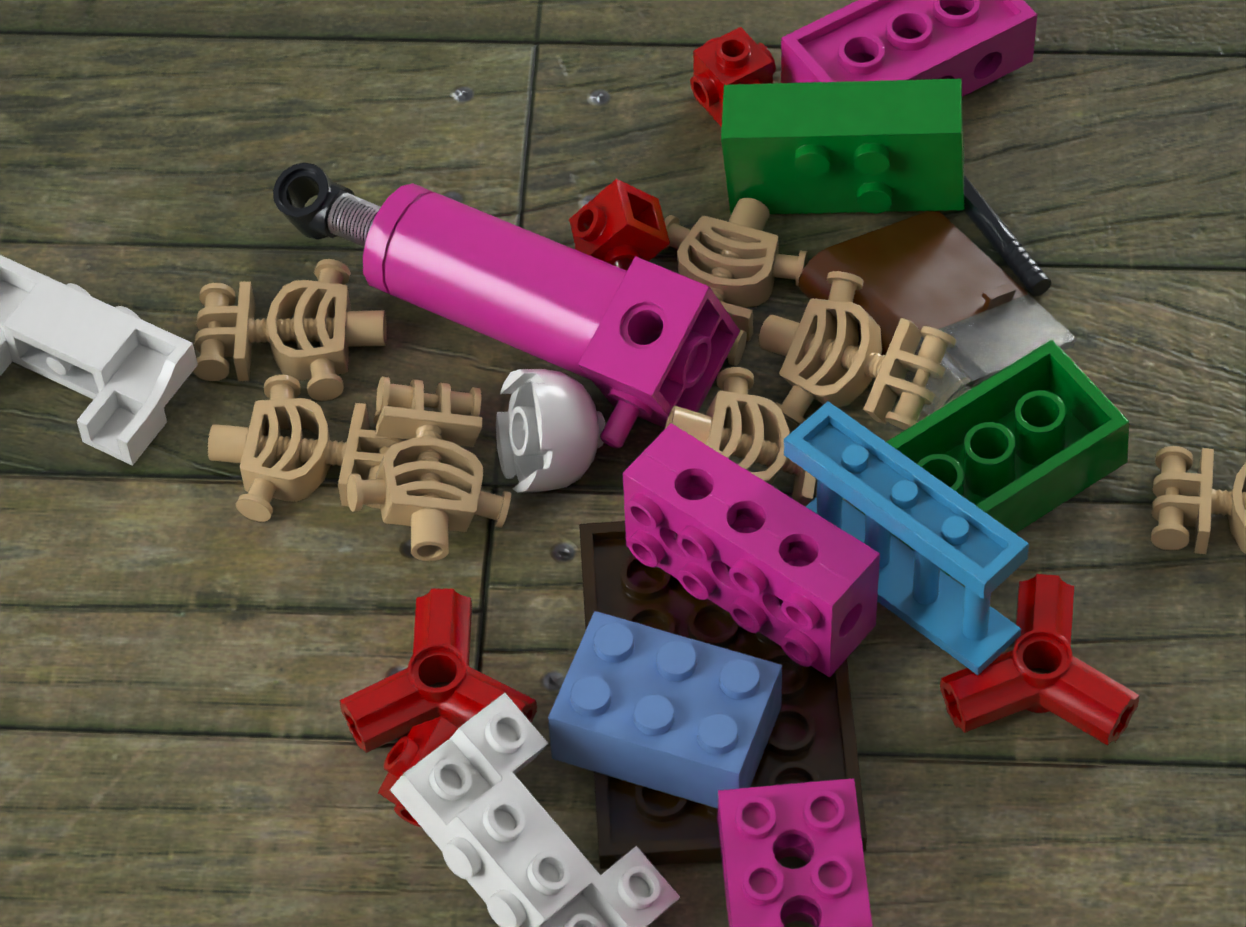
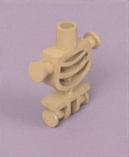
M753 198L738 200L728 222L703 215L690 230L679 225V218L673 215L667 216L664 220L670 244L663 250H666L669 246L678 250V274L710 286L740 330L727 356L728 363L737 366L741 361L746 340L750 341L753 335V310L747 308L759 306L769 299L775 277L796 280V286H798L799 277L808 261L807 251L800 250L799 256L779 254L778 235L763 231L770 212L762 202Z
M324 259L316 264L315 276L318 281L296 280L283 286L271 302L267 320L264 318L262 320H254L255 300L251 281L240 282L238 306H232L235 303L236 294L230 286L223 283H210L203 286L200 290L199 299L205 308L201 309L197 314L196 325L200 331L195 335L194 346L200 353V356L196 358L198 365L193 372L197 377L206 381L222 380L228 376L230 368L229 362L224 357H233L238 381H249L252 343L269 342L273 359L283 375L292 376L297 380L310 379L307 384L308 395L312 399L318 401L332 400L340 396L344 390L343 380L338 374L348 372L349 347L386 346L385 310L351 311L348 286L345 285L349 281L350 270L342 262L333 259ZM317 341L320 343V347L313 348L310 342ZM283 342H296L298 350L285 346Z
M831 271L828 273L827 282L832 285L829 299H810L800 323L776 315H770L766 318L759 334L760 348L786 357L779 374L793 386L782 404L776 402L775 404L782 409L785 418L797 425H801L805 421L803 416L814 399L823 404L829 401L837 408L849 405L868 387L871 380L876 378L863 410L877 422L883 424L889 422L903 430L908 429L917 423L924 404H932L935 394L925 388L929 377L935 379L943 378L946 369L940 364L947 347L954 348L957 342L953 336L941 330L923 326L920 331L912 321L901 318L886 355H881L882 340L880 326L860 305L853 303L855 290L862 289L864 280L854 274L841 271ZM858 323H859L860 326H861V336H862L861 342H860V346H859V347H858V341H859ZM923 337L924 340L918 355H915L920 339ZM908 370L916 373L913 382L904 380ZM897 396H901L895 411L891 412Z
M731 367L718 373L717 386L721 390L717 392L706 411V415L675 405L672 407L665 429L672 423L728 459L731 456L742 457V461L738 465L749 471L754 462L766 465L768 467L766 471L751 473L770 485L780 470L795 474L792 499L805 507L812 501L813 495L817 496V479L784 455V438L790 434V430L782 409L770 399L748 395V390L754 384V375L750 370L741 367Z
M275 375L268 378L264 383V394L270 400H258L255 402L249 427L218 424L211 426L208 439V457L210 461L240 463L244 489L248 493L239 496L236 508L242 515L251 520L266 522L273 513V508L270 505L272 498L297 502L310 497L325 480L331 465L341 466L338 480L341 506L349 507L347 499L349 475L359 474L362 480L376 479V473L386 451L391 445L405 440L376 436V430H369L367 405L355 403L347 442H338L336 440L332 442L321 406L311 399L297 398L300 394V382L296 378L289 375ZM377 411L375 412L374 416L375 425L377 424L381 414L377 413ZM302 428L317 434L318 439L304 438ZM280 429H290L292 433L291 438L288 436L283 437ZM379 504L367 505L372 508L380 509Z
M382 376L380 378L377 389L376 410L377 413L381 414L376 424V436L407 440L389 447L382 458L376 473V479L362 480L359 474L349 475L347 482L348 504L352 512L361 511L363 505L379 504L384 523L411 526V554L419 560L437 561L445 558L449 553V530L467 532L474 515L495 520V527L502 528L505 523L511 501V492L504 490L502 496L481 491L483 466L475 454L460 447H474L482 429V417H479L481 409L480 388L472 387L469 393L451 391L450 384L439 383L435 394L424 393V383L422 380L412 379L410 386L391 384L389 377ZM424 407L433 408V411H426Z
M1168 446L1157 451L1155 464L1161 470V474L1157 475L1153 480V493L1157 498L1152 502V516L1158 521V526L1154 527L1151 532L1152 543L1163 550L1182 549L1188 545L1190 535L1184 526L1195 527L1194 553L1206 554L1211 530V515L1215 513L1216 515H1228L1231 534L1240 550L1246 554V462L1236 475L1233 490L1222 491L1212 488L1214 449L1202 448L1198 474L1186 473L1193 465V455L1189 450L1179 446Z

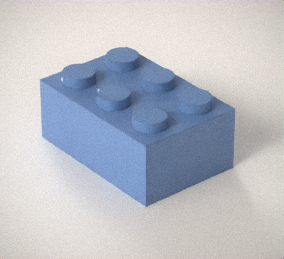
M594 611L548 716L552 759L718 808V790L750 788L781 709L782 665Z

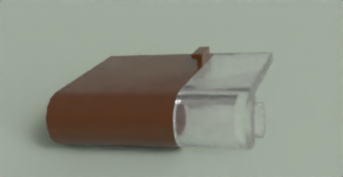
M926 211L830 246L815 255L804 267L799 277L798 286L807 298L824 300L829 299L832 286L827 282L829 272H847L864 280L863 287L860 290H855L853 303L860 305L880 326L882 340L881 355H886L901 318L912 321L920 331L923 326L932 327L953 336L957 340L954 348L947 347L940 364L946 369L943 378L935 379L929 377L925 388L935 394L932 404H924L922 408L928 415L1049 340L1053 339L1065 351L1072 348L1077 339L940 211ZM858 323V331H859L858 347H859V346H860V342H861L862 336H861V326H860V324ZM923 337L920 339L915 355H918L924 340ZM908 370L904 380L913 382L916 373Z

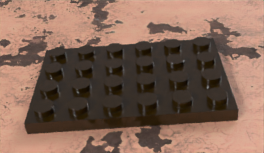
M625 521L579 524L585 630L594 611L782 665L781 709L750 788L854 778L863 852L866 851L867 833L847 658L830 677L811 665L808 667L799 665L784 652L780 645L760 632L752 633L743 629L735 622L730 613L709 599L701 600L692 596L683 588L678 579L658 566L649 567L641 563L626 546ZM594 772L600 869L610 868L636 846L652 865L722 861L717 819L718 808Z

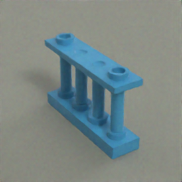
M829 401L784 438V455L817 479V497L806 507L880 553L877 601L976 675H979L1021 636V628L990 606L991 592L1028 559V542Z

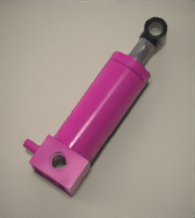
M304 162L294 164L284 170L276 180L273 189V198L278 210L306 237L323 239L339 236L364 247L363 274L369 286L592 380L615 407L600 434V438L605 444L616 449L623 446L637 417L665 428L668 416L674 405L698 412L740 333L739 328L710 286L636 256L627 271L414 183L400 186L380 207L356 197L351 189L334 183L315 164ZM315 195H318L316 200L311 205L305 207V204L308 202L310 198L314 197Z

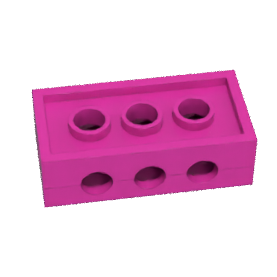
M857 0L781 38V83L962 79L963 97L1033 61L1037 14L1024 0Z
M670 423L623 472L626 546L635 558L646 566H658L675 577L692 596L701 600L709 599L729 612L735 622L743 629L752 633L760 632L780 645L794 662L806 667L811 665L830 677L876 626L880 553L674 424Z
M854 778L718 790L717 819L729 927H784L793 921H804L813 927H873ZM792 856L802 859L807 865L798 869H790L782 866L778 861L784 857Z

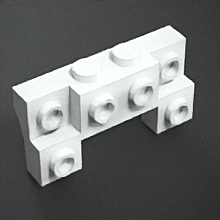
M0 255V376L14 362L93 399L77 419L82 442L133 466L167 423L164 407L198 365L193 343L140 319L137 314L126 307H113L91 297L86 290L76 284L69 283L65 285Z
M506 693L502 694L461 725L450 739L403 773L390 789L443 852L444 860L451 871L460 878L466 879L484 900L490 916L500 927H648L681 898L637 846L600 875L515 774L533 761L548 745V742Z

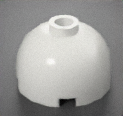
M519 369L510 372L503 383L500 393L511 394L508 412H497L496 416L497 451L505 479H512L517 475L519 484L512 488L517 493L544 492L564 488L578 481L593 462L597 448H600L604 443L600 438V434L605 427L602 413L596 411L595 404L584 386L560 371Z

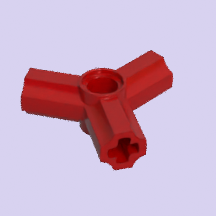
M1036 574L1029 580L1019 581L1015 624L1021 628V636L1014 641V649L999 655L979 675L965 668L941 677L940 690L946 704V710L955 727L961 728L964 733L1025 709L1035 713L1052 712L1107 746L1113 741L1116 742L1127 728L1133 713L1138 707L1140 695L1072 656L1071 638L1074 586L1062 581L1058 575ZM1042 668L1051 673L1039 674L1031 671V669Z
M453 588L431 589L426 595L416 597L413 655L409 661L408 668L339 700L341 712L348 724L350 733L360 749L368 753L409 733L412 726L440 716L459 728L504 693L508 695L532 723L537 713L535 699L469 667L472 619L471 597L463 596ZM437 682L450 683L444 687H430V685Z

